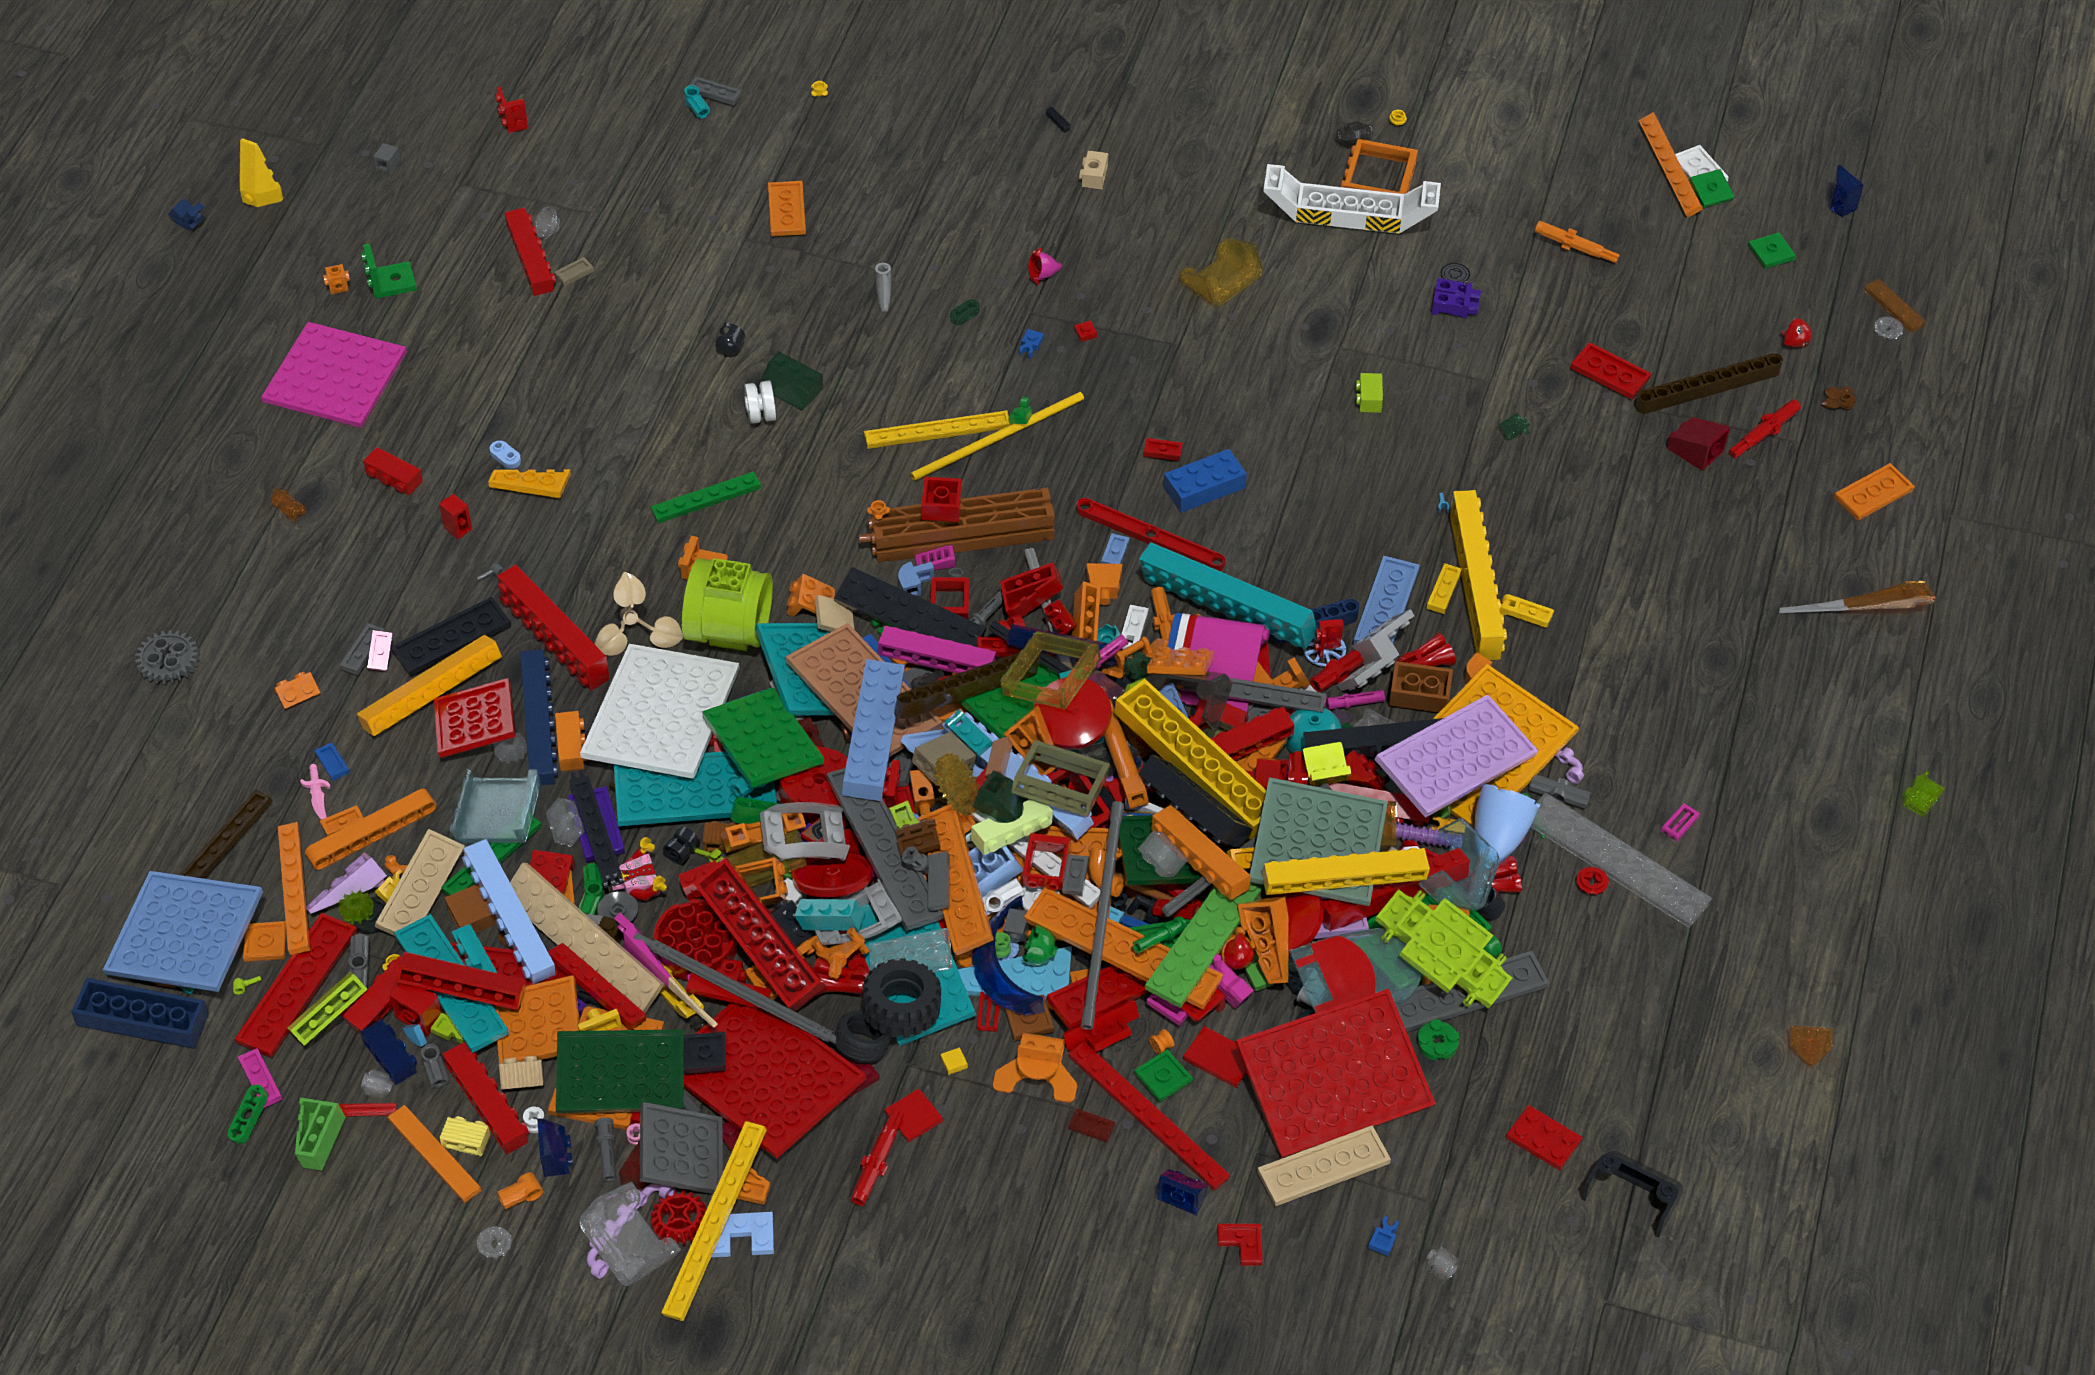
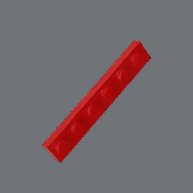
M564 943L548 951L553 963L568 976H574L576 983L608 1011L617 1009L621 1022L629 1029L646 1020V1013Z

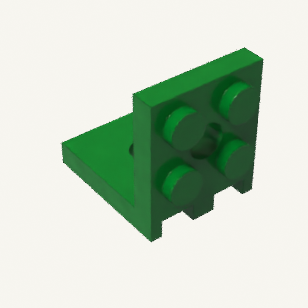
M370 243L363 245L364 252H361L363 263H367L363 266L365 274L369 275L367 282L369 288L372 287L375 299L417 291L410 261L376 268Z

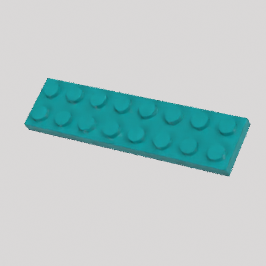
M431 914L394 932L395 938L405 952L465 966ZM432 991L438 996L440 1006L472 1053L509 1034L508 1028L491 1004Z

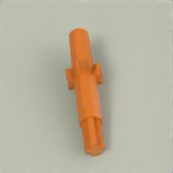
M1540 220L1535 228L1536 233L1563 243L1561 247L1570 250L1572 247L1617 263L1620 256L1605 249L1604 246L1577 236V231L1570 228L1567 232Z
M1156 587L1151 590L1156 613L1153 624L1155 630H1160L1161 638L1169 641L1175 614L1171 615L1164 588Z

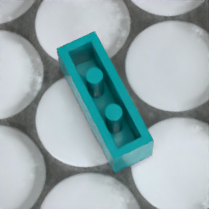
M800 899L795 918L803 930H848L854 927L856 931H859L864 913L856 900Z

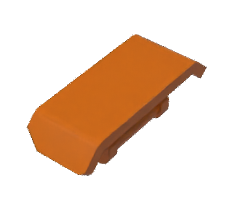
M1144 636L1136 643L1122 651L1116 652L1114 657L1118 664L1109 669H1103L1101 673L1106 676L1121 678L1148 663L1157 649L1168 646V640L1158 638L1150 644ZM1143 648L1141 651L1135 653L1134 655L1128 657L1127 659H1124V658L1127 657L1128 655H1130V654L1134 653L1135 651H1137V650Z

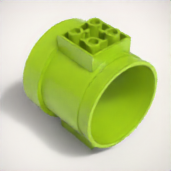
M713 558V560L696 559L691 568L684 595L682 610V632L684 639L703 643L709 640V645L742 651H747L748 645L760 647L761 644L755 627L757 623H769L773 595L771 574L752 571L751 564L716 558Z

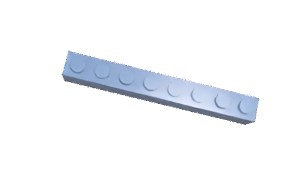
M484 839L465 847V856L462 857L466 868L470 867L472 871L471 877L475 884H479L482 898L487 899L489 902L487 904L491 915H496L497 926L500 931L504 930L506 943L509 947H513V954L517 963L521 962L523 965L522 972L525 978H530L532 984L554 976L555 965L487 840Z

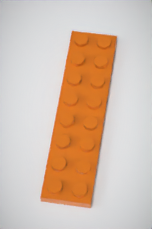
M953 802L919 817L918 821L933 818L936 821V826L934 827L938 831L941 848L928 851L927 855L948 851L950 854V907L942 910L953 951L956 955H960L991 942L994 938L959 812Z

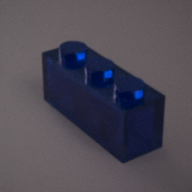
M381 1019L360 1032L363 1044L395 1086L417 1073L415 1066L417 1064L416 1058L412 1053H407L405 1050L406 1046L401 1039L397 1040L390 1024L386 1025Z

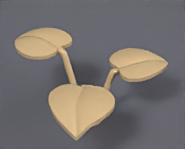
M623 572L613 591L615 602L625 607L620 612V618L622 619L620 622L621 629L619 630L618 626L613 623L604 626L597 635L595 645L605 655L613 656L622 653L627 646V637L622 633L625 624L633 625L636 622L653 631L650 635V641L657 647L668 648L678 644L683 639V633L675 619L668 616L661 617L656 620L654 627L638 618L637 613L632 608L634 604H641L644 601L646 592L643 584L635 576L627 572Z

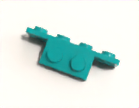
M470 924L452 931V935L457 943V950L461 956L465 957L466 966L497 973Z

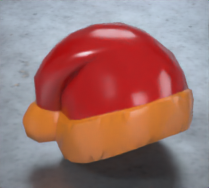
M1242 927L1236 928L1235 934H1232L1220 951L1221 959L1232 970L1247 967L1252 963L1255 954L1254 948L1249 943L1251 941L1245 936L1246 933Z

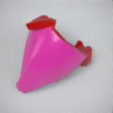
M1042 247L1032 252L1028 263L1030 279L1037 285H1039V280L1054 275L1062 268L1061 263L1055 261L1050 255L1041 252L1043 250Z

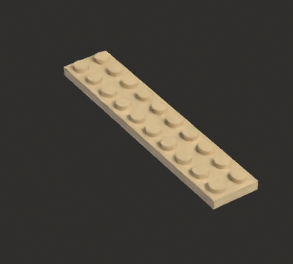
M522 863L510 884L531 922L557 945L564 943L646 1013L664 986V983L528 863Z

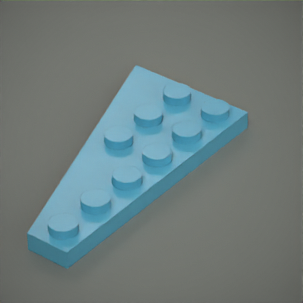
M1072 946L1058 949L1055 958L1050 957L1048 962L1042 966H1032L1023 963L1021 956L1007 961H997L958 969L968 995L980 996V992H984V994L993 992V995L1001 993L1003 998L1024 999L1044 994L1046 1000L1047 994L1069 985Z

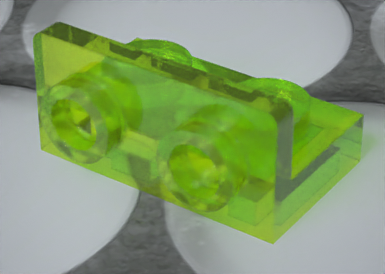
M1928 770L1923 775L1919 774L1913 783L1914 786H1909L1904 793L1905 801L1903 806L1922 817L1928 813L1945 790L1944 787L1928 778L1930 774Z

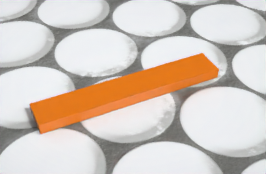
M405 1105L388 1116V1121L463 1203H466L481 1192V1187Z

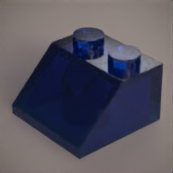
M1841 165L1837 166L1834 177L1830 208L1842 218L1857 210L1863 184Z
M542 1118L537 1119L539 1152L544 1177L570 1174L569 1166L573 1165L572 1153H568V1147H572L570 1134L566 1135L565 1126Z
M1168 1169L1159 1178L1158 1200L1197 1216L1207 1196L1208 1185L1199 1179L1185 1176L1180 1171Z

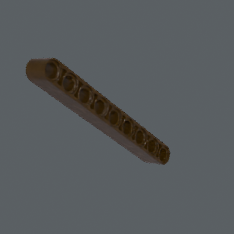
M1771 353L1641 390L1638 393L1635 408L1639 413L1647 414L1776 377L1780 374L1783 358L1777 353Z
M1025 650L902 692L897 695L894 714L900 719H908L1035 675L1038 671L1040 654L1035 650Z

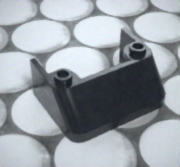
M1618 1151L1605 1153L1599 1158L1589 1175L1581 1200L1586 1201L1601 1172L1609 1175L1614 1174L1656 1195L1661 1202L1668 1205L1660 1218L1655 1236L1659 1238L1682 1197V1184Z

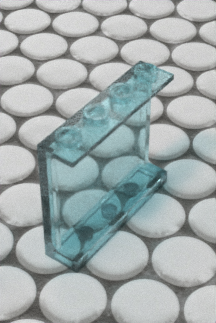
M468 770L466 778L463 779L462 793H459L458 808H455L454 822L450 825V832L454 836L455 841L458 843H477L486 839L488 843H526L541 784L537 770H529L527 778H473L471 770Z

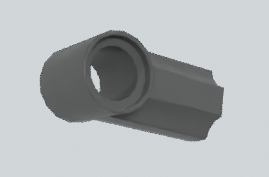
M434 1044L425 1045L421 1050V1057L431 1088L438 1089L444 1087L449 1083V1079L440 1056V1050Z

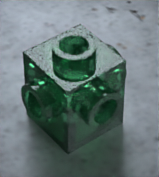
M1135 652L1127 656L1123 665V676L1130 677L1134 681L1149 677L1151 673H1147V665L1152 658L1146 657V654L1142 652Z

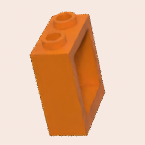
M774 857L735 866L743 878L745 875L773 869L777 894L760 897V900L764 905L778 903L781 900L786 901L788 888L783 879L785 867L778 859Z

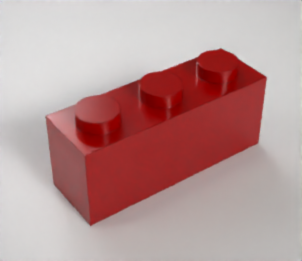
M378 447L363 460L365 473L368 476L374 477L383 484L390 485L397 491L410 495L423 482L421 469Z

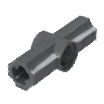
M1535 775L1529 787L1530 791L1548 796L1553 803L1564 804L1567 802L1585 809L1591 796V792L1571 786V783L1564 778L1553 780Z
M355 934L351 937L349 972H352L367 988L370 970L368 965L369 936ZM357 964H363L360 967H355Z

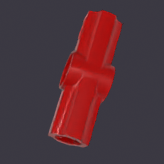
M1357 650L1350 651L1339 660L1332 659L1326 664L1324 670L1310 679V684L1317 692L1321 693L1334 683L1339 684L1346 679L1349 673L1363 664L1364 659Z
M1294 751V753L1289 754L1288 758L1289 771L1287 772V781L1308 785V773L1306 772L1304 755L1301 751Z

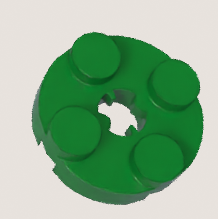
M1433 1019L1419 1030L1417 1038L1418 1048L1425 1057L1431 1060H1437L1438 1058L1449 1059L1458 1049L1459 1033L1451 1025L1439 1019ZM1434 1038L1442 1039L1443 1043H1434Z

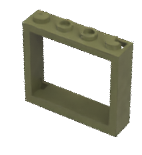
M1034 740L1015 775L1011 793L1088 817L1106 782L1110 764ZM1035 759L1095 778L1096 780L1087 795L1025 774ZM1081 805H1086L1087 809L1081 808Z

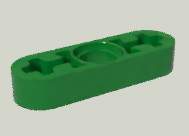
M252 1085L247 1090L229 1127L228 1137L236 1144H243L248 1140L268 1099V1092L261 1085ZM251 1109V1117L244 1119V1113ZM242 1131L241 1135L236 1136L237 1132Z

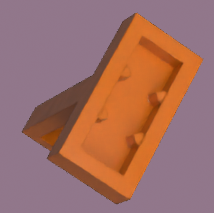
M1295 658L1288 660L1291 669L1272 679L1277 686L1295 689L1311 685Z

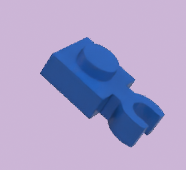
M1027 329L1021 340L1019 355L1022 356L1024 352H1028V358H1031L1033 356V349L1038 351L1043 342L1044 333Z
M1385 1216L1382 1220V1229L1376 1227L1368 1248L1389 1256L1397 1237L1394 1233L1398 1229L1399 1221L1396 1220L1393 1226L1387 1225L1388 1217Z

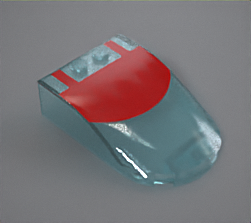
M1374 928L1328 937L1290 950L1289 962L1290 964H1295L1315 1013L1388 988L1396 1006H1398L1414 994L1421 980L1422 973L1399 956L1406 946L1404 942L1394 935L1388 943L1384 942L1385 939L1381 940V936L1386 932L1385 928Z

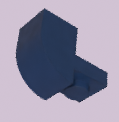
M184 198L171 209L168 215L179 226L192 230L204 219L201 213L204 206L198 202L193 207Z

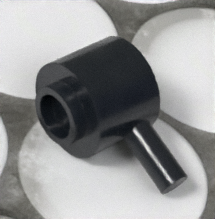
M1483 887L1475 894L1464 892L1461 894L1466 901L1473 902L1485 919L1497 918L1505 909L1504 900L1493 887Z

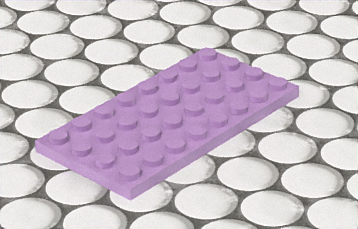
M1486 695L1379 753L1375 761L1426 818L1536 756L1538 750L1492 698Z

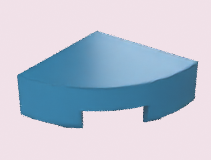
M419 1024L407 1025L403 1028L406 1036L415 1045L423 1046L427 1043Z

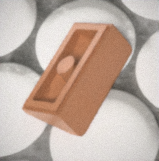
M1009 737L993 741L985 774L986 777L1005 778L1012 748V741Z

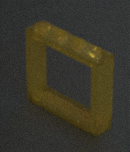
M1036 631L1024 649L1020 651L1016 660L1010 665L1006 674L1002 676L1003 678L1000 681L1004 695L1066 709L1101 660L1098 644ZM1042 650L1080 658L1058 690L1020 682Z

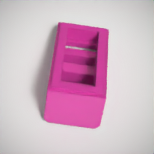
M952 545L915 555L917 566L922 564V560H926V563H929L930 559H933L934 570L955 567Z

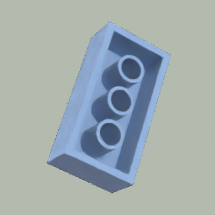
M1007 845L986 855H983L977 846L970 851L982 897L988 891L996 890L1023 871L1022 866Z

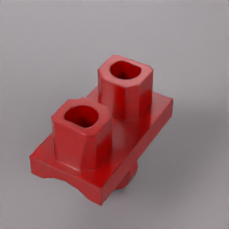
M1061 600L1050 603L1044 608V612L1061 637L1064 638L1071 629L1077 626L1073 616L1067 611Z

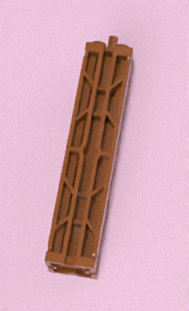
M1048 488L963 498L959 522L922 520L921 504L890 508V512L883 515L882 519L879 520L875 519V516L871 514V518L868 519L870 531H868V534L859 535V542H872L874 544L871 545L872 556H876L877 563H881L887 560L912 559L917 554L952 545L954 553L1040 542L1043 540L1048 541L1054 540L1053 525H1055V515Z

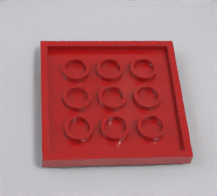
M508 678L434 699L437 749L440 758L516 737L511 683Z

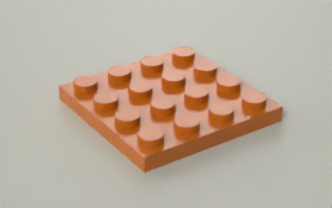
M574 976L525 986L518 1010L495 1005V1011L509 1031L508 1035L497 1040L499 1063H503L505 1058L516 1057V1061H523L525 1056L537 1055V1059L557 1056V1031H579L577 1024L580 1021L576 979Z

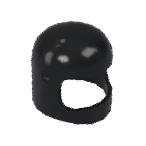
M723 323L720 329L721 335L716 338L715 346L723 355L732 356L740 350L745 339V333L737 325ZM725 327L729 328L727 334H725L723 328Z

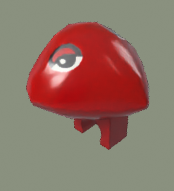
M1800 318L1793 319L1787 331L1781 332L1784 338V345L1789 347L1807 346L1812 339V331L1809 325Z

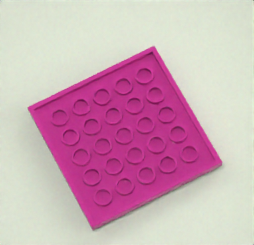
M307 322L261 396L262 402L362 428L407 353V349L405 346Z

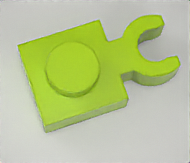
M441 1013L430 1028L431 1033L448 1041L453 1036L458 1043H463L464 1040L448 1016Z

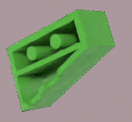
M300 1098L301 1108L300 1114H298L299 1131H297L295 1155L303 1168L322 1171L345 1120V1115L338 1103Z

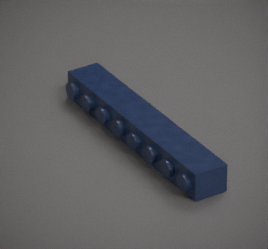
M543 649L520 652L531 787L555 784V776H558L557 764L553 763L554 760H557L556 748L552 749V745H556L555 733H551V729H554V719L550 718V714H553L552 702L548 700L552 698L551 687H547V684L551 683L550 672H546V668H550L549 658L544 656Z

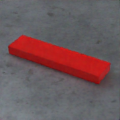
M691 972L686 987L687 993L760 1008ZM741 983L768 998L771 996L772 989Z

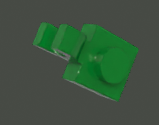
M1022 397L1020 407L1014 408L1008 417L1010 424L1028 423L1033 415L1032 407L1028 406L1029 397Z

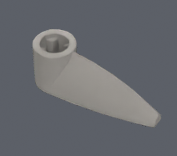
M879 263L875 267L877 297L881 310L888 311L891 297V267L887 263Z

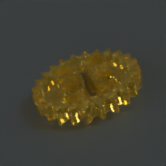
M947 753L938 758L937 762H935L936 767L934 770L936 774H934V777L938 779L936 784L940 786L939 792H943L942 798L947 799V805L951 804L952 810H957V813H962L963 816H968L979 810L978 807L981 806L980 801H982L979 795L982 792L978 790L980 785L976 783L977 777L972 775L973 770L968 769L969 765L964 764L963 758L959 760V756H954L953 753Z

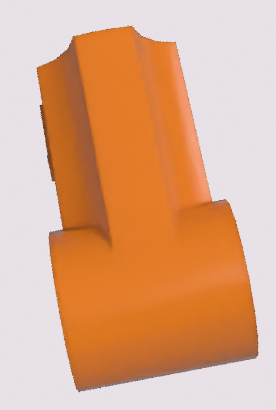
M529 1172L522 1175L517 1180V1183L498 1191L497 1195L503 1208L507 1209L524 1200L534 1201L542 1196L543 1189L535 1174Z

